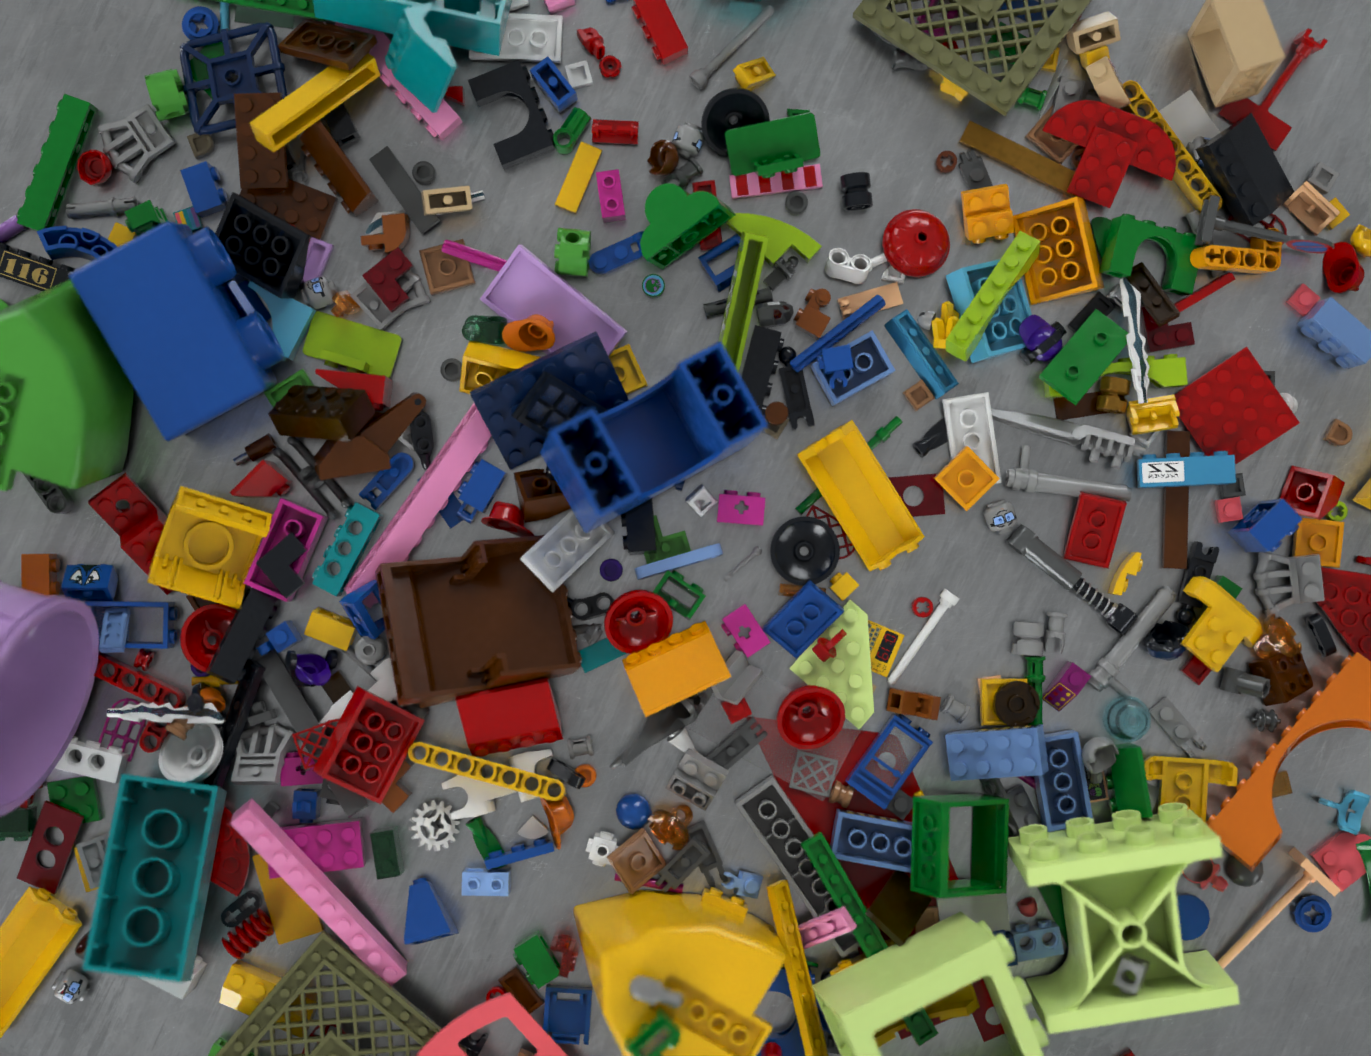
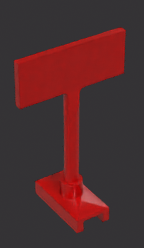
M1309 28L1297 34L1293 40L1298 45L1295 50L1296 54L1261 105H1257L1250 99L1245 98L1224 105L1218 113L1232 124L1252 113L1269 146L1274 151L1279 148L1292 127L1268 112V109L1302 60L1307 59L1310 53L1313 54L1323 49L1328 42L1325 38L1316 42L1313 37H1308L1312 32Z

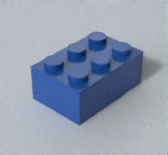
M1284 499L1260 501L1227 533L1245 552H1273L1281 546V540L1286 535L1290 536L1299 528L1297 524L1303 519Z

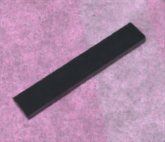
M253 659L247 660L245 663V674L237 685L220 732L223 741L221 761L215 771L203 780L202 785L223 787L266 669Z

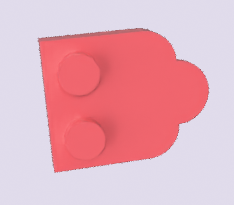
M1339 831L1314 850L1310 856L1342 892L1366 873L1364 862L1356 848V844L1370 840L1371 837L1366 834L1354 835L1346 831Z

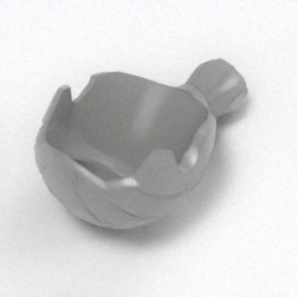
M1092 738L1082 749L1083 763L1088 772L1091 773L1090 782L1093 784L1101 783L1103 779L1102 771L1112 766L1117 760L1115 753L1119 754L1115 743L1108 738Z

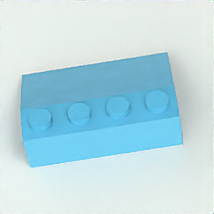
M1000 259L963 267L946 275L955 309L959 313V319ZM1021 278L1010 289L991 318L979 344L970 356L972 363L1027 348L1018 330L1022 321L1032 315Z

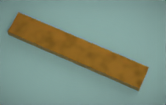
M971 120L968 122L959 143L971 149L973 148V150L1069 197H1079L1067 192L1075 171Z

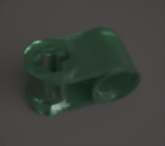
M471 315L465 320V324L462 327V335L469 341L504 344L502 331L507 325V318ZM475 325V329H477V331H472V327L470 326Z

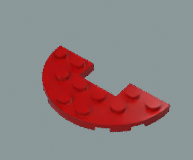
M224 805L210 881L239 897L249 872V844L230 824L233 813Z

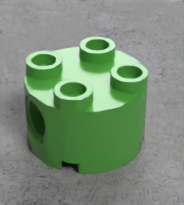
M177 69L145 75L152 105L157 110L155 113L159 121L187 115L186 113L189 112L188 101L185 97L183 83Z
M558 228L557 241L560 244L555 245L554 258L559 259V261L556 260L555 272L559 275L588 276L591 231Z

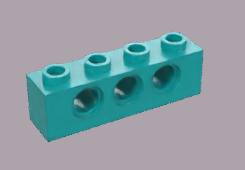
M355 502L354 505L351 504L345 513L346 521L343 526L339 525L335 531L334 537L336 539L333 545H329L323 554L325 560L322 566L318 565L312 575L314 578L312 584L336 597L341 596L344 591L343 588L354 573L384 515L359 502ZM358 521L362 525V531L356 535L352 531V525ZM344 542H348L351 545V551L347 555L341 551V546ZM334 562L340 565V572L337 575H333L330 571V567Z

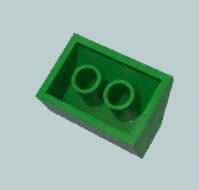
M1130 742L1117 744L1116 747L1119 751L1118 755L1115 753L1117 760L1112 766L1107 768L1108 776H1105L1107 790H1110L1111 799L1108 800L1110 811L1115 813L1122 810H1136L1141 813V818L1153 817L1142 748Z

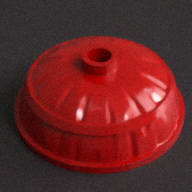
M912 209L903 211L891 219L884 230L882 246L887 261L898 272L910 277H924L936 272L945 263L950 250V239L944 224L936 216L924 210ZM918 234L924 235L925 241L919 240Z
M633 590L620 595L611 604L604 620V629L609 642L618 650L629 654L637 653L648 648L653 643L667 639L673 626V614L668 603L658 594L645 590ZM634 611H638L635 615L631 614Z
M210 604L198 608L188 616L181 629L180 644L184 656L191 665L206 672L237 610L223 604ZM210 636H213L216 640L214 645L208 642Z
M815 685L803 686L789 693L781 703L777 714V728L783 740L795 748L804 750L816 749L831 742L840 733L845 722V708L840 698L833 691Z

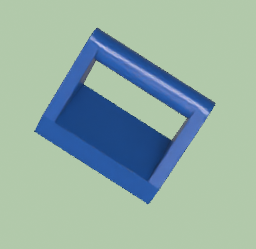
M738 234L698 257L718 293L731 285L735 264L715 276L707 262L737 244L739 246L741 238Z
M372 580L345 595L339 602L361 637L368 636L375 640L385 630L384 619L382 617L374 622L362 603L373 592L381 605L377 580Z

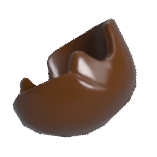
M661 139L653 144L650 150V158L647 159V162L652 166V169L649 170L651 174L664 176L672 173L678 166L679 154L674 143Z

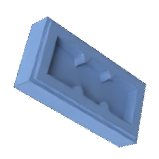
M105 608L99 651L101 653L125 651L130 617L129 608Z

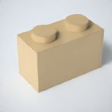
M1107 11L1077 21L1066 35L1068 48L1077 55L1120 41L1117 17Z
M470 186L423 190L421 192L424 216L463 212L473 209Z

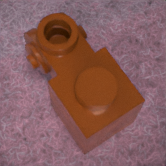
M823 288L818 290L810 289L805 298L808 304L804 310L799 308L793 319L797 322L794 328L816 340L820 339L831 319L819 310V307L824 308L829 304L831 299L829 291Z

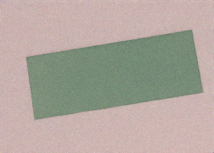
M236 5L234 22L250 24L269 22L275 27L293 29L295 15Z

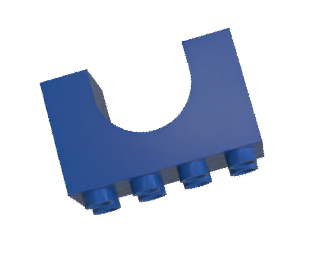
M720 341L678 363L675 369L663 380L623 404L598 415L594 408L554 428L549 432L540 454L582 529L587 534L745 448L768 427V424Z

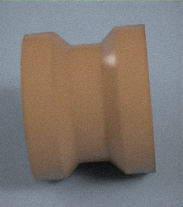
M174 719L164 729L185 741L187 732L193 729L195 724H188L187 719Z
M836 780L830 793L829 802H837L842 807L847 808L854 788L850 785L844 786L840 781Z

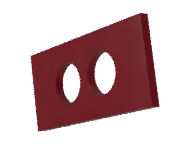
M938 473L888 477L912 517L945 514L943 488L934 479ZM910 486L920 488L923 493V500L917 506H909L903 499L905 489Z
M44 801L17 879L35 887L44 888L55 895L85 816L50 801ZM49 827H57L63 832L64 840L62 844L53 845L47 840L46 830ZM48 850L54 855L55 864L52 868H44L38 863L37 855L39 851Z

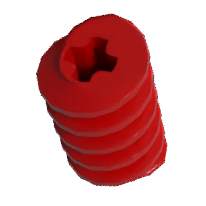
M260 908L257 909L258 918L251 914L249 916L251 923L247 920L242 921L244 929L236 926V935L229 931L227 935L230 940L223 937L221 939L224 948L236 959L244 958L245 953L248 954L252 951V947H258L259 942H264L267 936H272L274 933L272 921Z

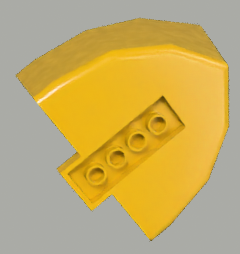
M637 890L633 894L629 892L579 904L574 907L573 914L588 975L602 1013L623 1056H633L629 1051L625 1050L624 1040L628 1037L630 1040L636 1037L643 1023L647 1022L650 1024L658 1016L657 1009L660 1007L681 1028L682 1034L679 1036L681 1038L680 1042L673 1049L667 1047L661 1053L663 1056L757 1055L773 1027L770 1022L756 1015L754 1011L786 959L785 950L773 926L752 914L746 913V916L742 917L701 901L700 894L692 893L681 894L676 892L664 893L663 891ZM637 976H646L659 980L664 988L683 994L681 1005L676 1009L673 1006L660 1002L653 1006L632 997L629 991V984ZM663 1027L640 1050L647 1055L670 1032Z

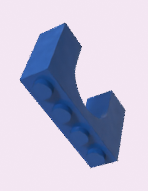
M783 964L767 991L780 992L792 999L786 969ZM808 967L811 982L814 985L815 974H811V969ZM795 1015L793 1022L786 1029L780 1032H770L762 1045L763 1047L766 1043L774 1042L781 1047L782 1056H805L797 1016ZM762 1047L760 1048L756 1056H761Z

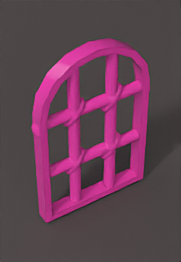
M125 698L113 704L112 708H115L116 705L125 701L123 706L127 705L129 701H133L137 705L140 702L135 699ZM107 717L98 742H102L105 733L112 736L108 748L113 745L116 738L124 740L121 746L122 752H124L128 742L133 743L134 746L131 754L127 758V761L131 762L142 730L145 727L146 719H143L142 722L130 721L126 735L122 736L117 734L123 719L118 718L115 729L111 732L106 730L111 718ZM133 725H141L136 740L130 739L129 735Z

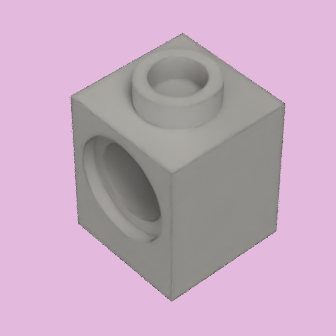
M1126 953L1121 958L1113 984L1118 986L1119 990L1124 993L1137 994L1142 988L1150 962ZM1126 970L1132 971L1135 974L1136 980H1130L1126 975Z

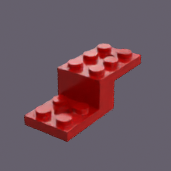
M125 472L89 499L88 504L120 536L121 548L149 576V567L167 516ZM120 500H126L129 502V506L126 509H119L116 503ZM159 586L166 595L173 591Z

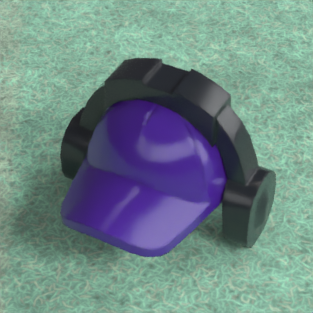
M1030 315L1019 326L1018 332L1027 349L1022 350L1019 354L1029 365L1036 359L1039 361L1052 360L1061 351V338L1067 331L1057 321L1050 325L1040 316Z
M328 650L325 659L317 654H296L295 651H288L285 657V665L297 686H322L330 680V670L336 667L338 656L335 650Z

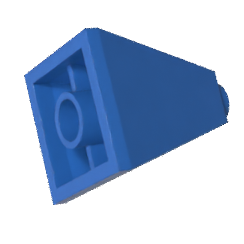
M426 878L413 880V885L409 886L404 933L405 945H417L459 934L455 923L432 883L427 881Z

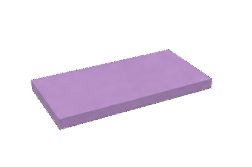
M522 244L517 246L480 298L482 302L508 323L525 320L534 314L542 315L549 321H553L555 343L550 349L542 350L547 355L597 331L609 357L628 332Z

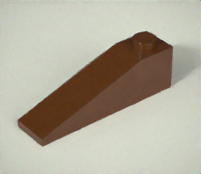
M532 469L514 473L519 506L525 523L548 519L571 509L557 482L549 479L546 473H544V469Z

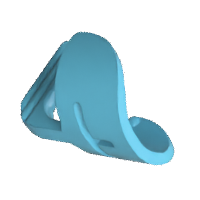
M1350 790L1340 803L1321 797L1318 803L1337 809L1338 828L1358 835L1361 828V819L1371 796L1356 790ZM1352 799H1354L1349 809L1354 810L1355 813H1352V812H1349V811H1348L1347 820H1346V822H1345L1346 813H1347L1349 804H1350V802L1352 801Z

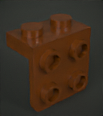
M1292 645L1272 657L1248 663L1252 675L1270 680L1269 694L1265 699L1262 698L1265 706L1287 703L1313 687L1311 675L1297 645Z

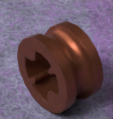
M951 151L941 152L936 160L937 168L943 173L953 171L957 164V157ZM950 157V163H953V165L943 167L941 165L943 161H940V159Z

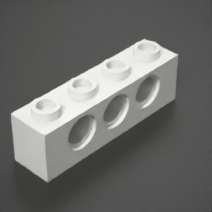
M73 736L55 768L118 783L120 782L121 774H125L129 754L122 752L123 749L120 747L109 746L107 749L100 747L101 743L87 740L84 743L78 741V737ZM76 750L82 753L81 761L75 758ZM98 755L104 758V766H100L97 763Z

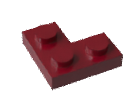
M399 247L362 275L391 312H394L410 299L396 280L414 266Z
M1145 307L1140 308L1148 353L1195 345L1191 322L1170 326L1167 323L1159 327Z

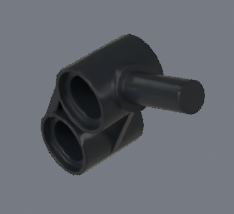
M605 592L584 599L575 598L573 600L567 597L568 607L571 608L572 615L580 621L606 615L611 604L614 602L613 597ZM602 598L610 600V605L605 610L599 609L598 606ZM580 604H586L588 607L587 613L583 616H579L576 613V609Z

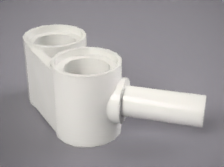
M834 248L828 255L825 272L832 278H838L854 284H862L866 281L868 273L872 271V268L887 262L884 253L871 259L864 254H857L851 258L844 249Z

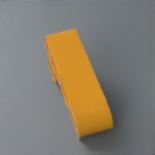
M1268 228V230L1280 232L1276 228ZM1251 236L1250 249L1218 245L1199 247L1191 252L1190 262L1198 269L1252 274L1273 272L1281 264L1282 242L1266 241L1265 239Z

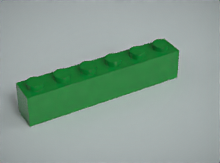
M64 94L63 98L59 100L57 115L49 126L50 134L47 142L41 148L40 161L33 169V180L25 191L26 199L23 206L18 210L17 224L34 231L55 226L77 167L78 159L81 156L98 110L91 103Z

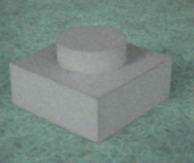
M1319 162L1307 179V182L1325 195L1330 191L1340 173Z

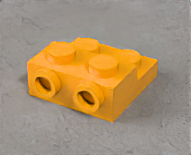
M1007 184L961 192L964 231L969 241L972 240V243L979 244L986 242L988 237L995 236V239L1000 240L1009 237L1008 234L1014 233L1013 211L1010 208Z

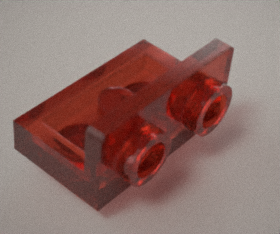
M566 934L554 936L550 950L563 953L559 976L568 978L569 972H574L578 952H574L576 940H573L572 936Z

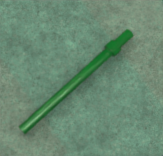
M898 416L892 419L884 428L881 426L875 432L876 435L867 442L871 451L881 442L884 443L891 437L890 434L903 423ZM817 488L795 508L800 515L822 497L819 489Z

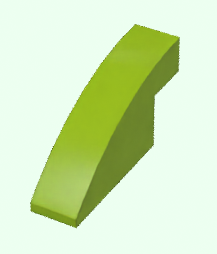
M735 213V216L725 223L740 238L742 231L768 237L764 260L772 268L775 262L783 257L791 248L803 260L809 263L822 247L813 238L796 227L767 216Z

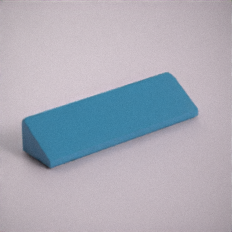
M907 309L884 325L935 399H938L959 384Z

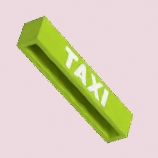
M742 231L718 340V342L721 341L738 373L769 239L765 235Z

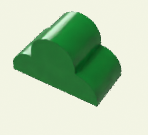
M666 183L659 185L650 192L645 203V214L650 225L642 234L640 242L641 252L648 262L663 270L735 216V213L729 206L709 192L697 191L689 194L675 184Z

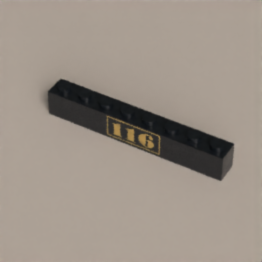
M0 242V277L39 291H45L69 280V274L75 271V268L61 264L60 268L54 266L53 260L41 256L39 260L31 258L32 253L18 249L17 253L10 251L9 245Z

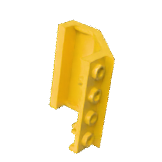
M180 486L171 504L149 567L150 572L147 583L239 609L242 605L246 586L243 583L255 558L262 537H267L269 533L272 514Z

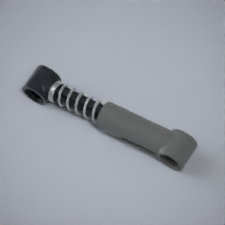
M1020 524L1006 543L1012 549L1029 559L1067 591L1070 589L1075 590L1076 594L1082 596V600L1086 599L1089 602L1088 605L1092 604L1095 606V610H1100L1101 615H1104L1106 618L1105 622L1121 635H1124L1138 618L1128 607L1121 603L1110 602V598H1105L1104 593H1099L1097 588L1091 586V583L1085 582V578H1080L1082 572L1042 542L1026 526Z

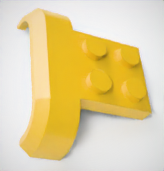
M1203 576L1192 577L1183 589L1188 596L1200 600L1208 607L1181 644L1213 672H1219L1240 642L1246 647L1252 648L1263 634L1261 622L1225 589L1211 579Z
M1149 756L1144 760L1146 779L1149 781L1159 779L1158 807L1166 803H1184L1204 823H1206L1208 783L1237 786L1238 769L1232 762L1167 756Z

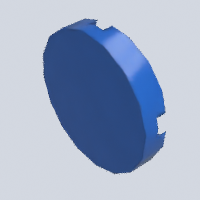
M1188 893L1177 894L1181 940H1194L1203 935L1208 928L1210 921L1209 910L1205 903L1195 895Z

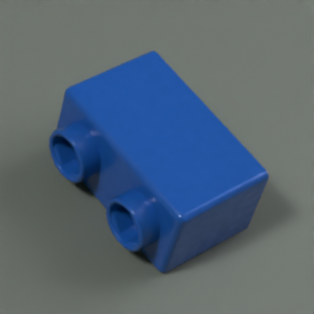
M170 221L158 225L69 274L70 280L166 441L186 435L274 387L277 379L270 367L284 359L282 348L263 316L259 312L253 311L241 317L224 288L223 283L234 278L237 272L228 252L213 230L205 227L193 234L188 225Z

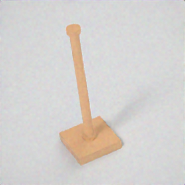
M1293 847L1288 854L1305 869L1302 872L1304 875L1217 961L1218 964L1224 969L1310 882L1314 883L1317 880L1334 897L1341 890L1300 851Z

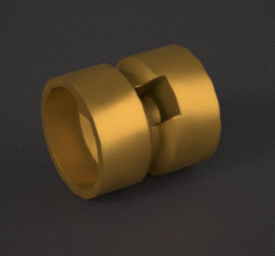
M1101 377L1099 390L1102 392V395H1099L1097 398L1096 409L1108 413L1126 414L1128 401L1125 399V396L1130 393L1131 381L1118 377Z

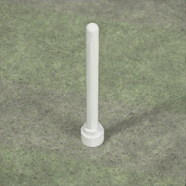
M944 588L940 594V604L888 677V684L894 685L947 608L950 609L952 605L955 606L959 601L957 596Z

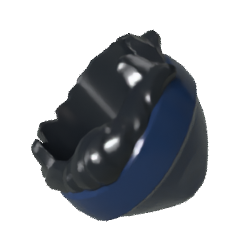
M1167 620L1163 624L1156 623L1145 639V646L1149 654L1155 658L1167 661L1177 659L1187 649L1181 642L1189 633V628L1184 624Z

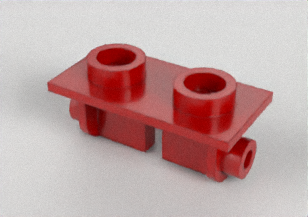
M593 119L592 142L638 145L639 121Z

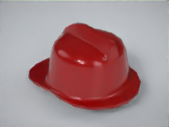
M1347 242L1335 243L1334 250L1330 253H1325L1323 258V269L1329 289L1334 293L1359 291V286L1363 282L1365 272L1358 261L1356 251Z
M495 502L489 517L482 518L481 520L486 526L504 530L519 537L534 536L530 530L524 527L522 511L516 505L510 503Z

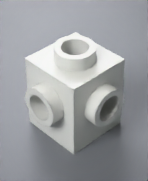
M596 832L594 839L589 838L586 847V852L590 853L588 859L593 860L592 863L597 866L605 867L606 864L611 865L607 856L619 847L616 845L618 838H615L614 834L609 832ZM600 847H605L607 853H600L598 852V849Z

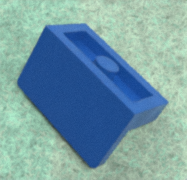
M233 280L226 284L225 289L241 317L257 311L266 322L271 319L270 313L256 292L248 287L249 282L247 280L239 284Z

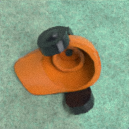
M204 682L193 685L192 694L187 700V705L184 706L188 707L190 711L175 712L181 715L196 717L210 716L220 721L225 720L227 716L226 712L223 711L226 708V703L218 689L210 687ZM206 703H213L219 713L214 710L203 709ZM215 724L217 728L223 727V724Z

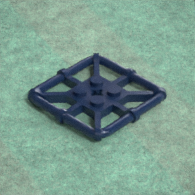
M269 22L256 23L232 30L225 28L219 33L191 39L180 46V61L185 84L183 91L187 96L194 132L200 136L236 128V119L210 125L208 123L221 105L234 103V94L263 93L259 89L257 78L259 76L274 73L277 91L282 93L283 99L288 96L284 78L285 65L281 61L274 26ZM256 34L246 50L233 53L232 39ZM266 37H268L272 64L255 67L254 55ZM223 42L225 55L209 59L196 51L195 48ZM189 55L207 65L209 79L198 82L193 81ZM235 73L238 79L233 83L228 81V79L232 78V74ZM211 88L213 100L200 117L196 93Z

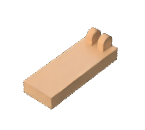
M894 282L837 299L842 319L845 320L876 295H880L886 303L878 312L903 305L898 283Z

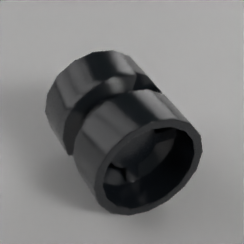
M856 172L840 177L841 190L845 192V195L842 197L843 210L856 211L873 206L872 193L868 191L871 187L870 173Z

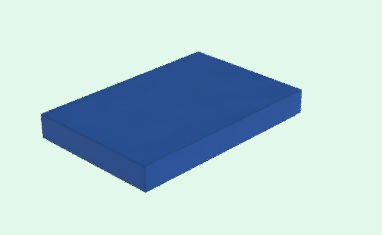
M809 580L763 626V631L797 659L844 612V609Z

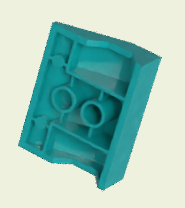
M427 3L403 8L392 41L389 44L385 62L387 68L391 69L394 77L432 113H435L440 107L457 65L447 42L434 37L430 31L426 20L431 10V5Z

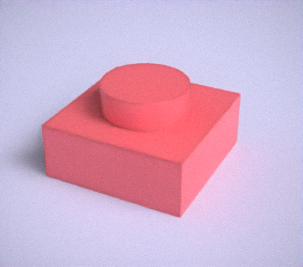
M1302 283L1286 302L1299 314L1305 316L1319 301L1320 297Z
M1240 497L1214 500L1218 523L1243 519Z

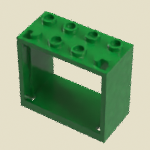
M981 793L913 796L910 891L939 899L1007 893L1009 799ZM973 806L971 879L948 880L950 807Z

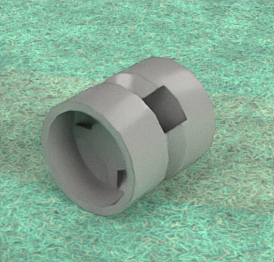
M1014 621L1013 634L1017 639L1013 641L1012 654L1043 656V642L1040 641V638L1044 636V623Z

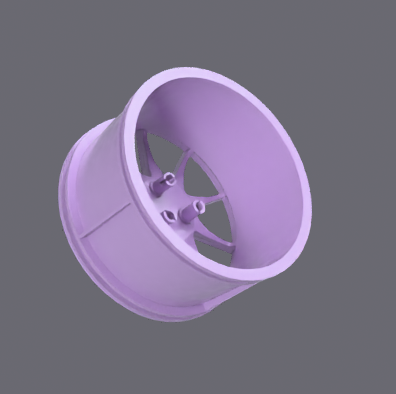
M1 580L0 816H3L19 807L43 784L71 742L82 719L93 687L94 673H96L99 655V634L95 617L86 604L63 596L48 597L3 583Z

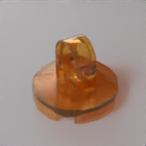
M1271 614L1263 620V627L1266 633L1261 635L1254 647L1259 657L1269 658L1278 652L1287 657H1294L1301 652V643L1296 644L1293 638L1297 634L1282 617L1275 618V614ZM1268 642L1272 645V650L1263 651L1260 649L1259 644Z
M687 805L676 806L669 812L663 809H656L648 817V821H651L649 825L651 832L664 845L668 842L674 845L672 847L673 850H681L689 842L690 836L686 827L691 823L693 813ZM678 810H682L685 813L684 822L677 818Z

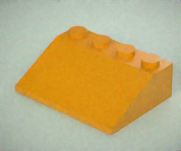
M1073 197L1013 215L1016 236L1019 231H1022L1040 240L1039 255L1030 269L1024 274L1031 305L1105 288L1102 273L1099 272V260L1084 198Z
M706 621L693 624L690 628L680 633H674L669 638L653 643L648 648L632 653L622 659L645 717L731 677Z

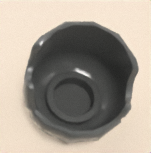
M1233 856L1230 857L1227 864L1229 878L1233 883L1243 887L1256 885L1264 873L1262 862L1253 872Z

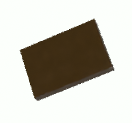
M894 870L865 914L898 946H901L923 915L932 898L928 895L910 891L911 878L904 871Z

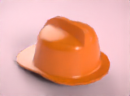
M539 314L530 315L525 320L508 323L502 331V338L507 346L520 352L550 349L555 343L554 322Z
M565 796L559 801H546L540 797L554 844L560 850V835L569 829L573 823L574 813Z

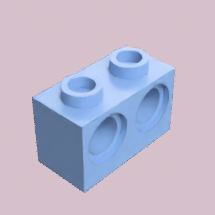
M465 867L462 872V896H509L511 892V868H492L487 870L486 868Z
M1051 920L1038 921V925L1033 926L1019 924L1015 926V929L1009 931L1014 938L1018 962L1064 954L1059 926ZM1052 933V939L1049 942L1042 941L1044 934ZM1023 937H1029V944L1024 947L1020 946V940Z

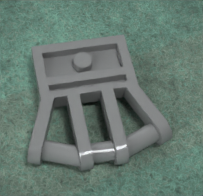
M1061 76L1058 81L1060 84L1056 90L1051 115L1063 106L1075 101H1102L1098 97L1088 95V92L1096 91L1092 83H1088L1086 80L1083 82Z
M148 104L122 121L103 124L97 127L98 133L102 136L103 152L110 156L113 167L128 175L129 180L134 183L139 181L142 172L152 159L157 158L159 154L175 144ZM129 129V131L112 141V131ZM135 138L138 144L122 155H119L117 152L118 148ZM144 151V155L135 168L126 164L127 161Z
M384 252L380 261L383 258H385L389 253ZM409 270L402 275L408 281L401 288L405 293L413 288L417 298L405 302L394 312L387 308L367 281L350 296L381 330H384L405 310L430 302V298L425 294L421 278L418 274L414 275Z
M1270 552L1258 553L1260 559L1256 572L1253 573L1254 580L1257 582L1255 594L1259 596L1265 607L1264 612L1266 616L1273 615L1292 604L1325 601L1319 554L1286 557ZM1269 560L1289 565V569L1266 571ZM1290 576L1291 585L1267 587V578ZM1292 593L1291 597L1276 604H1273L1268 595Z
M257 724L252 728L244 730L236 748L237 756L231 782L234 785H278L281 769L284 765V756L291 744L295 743L292 734L297 732L293 729L287 730L282 728L279 724H270V726ZM267 735L264 753H258L261 738ZM280 736L283 740L274 753L276 738ZM252 737L249 753H246L244 742Z
M110 831L99 837L76 844L90 889L99 887Z

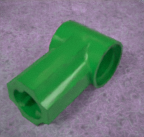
M574 107L561 128L555 131L553 141L558 153L567 155L574 150L575 143L591 121V117L585 111ZM566 137L570 140L566 145L558 143L561 138Z

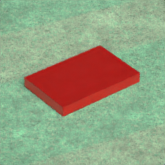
M1080 491L1063 558L1109 569L1127 505L1126 501Z

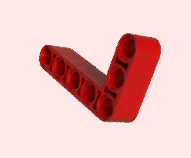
M99 651L96 673H94L95 677L150 703L153 702L158 706L170 703L169 696L172 693L177 697V703L172 705L173 708L184 707L186 694L181 689ZM109 664L113 665L115 670L112 676L107 672ZM129 674L135 677L136 681L133 686L128 683ZM150 684H153L156 687V693L154 696L151 695L148 691V687ZM169 708L154 709L152 714L160 717L161 714H174L177 711L170 710ZM148 720L139 740L141 749L148 753L160 750L164 740L170 733L164 729L166 726H162L160 722ZM151 735L157 739V745L155 747L151 746L149 743V737Z

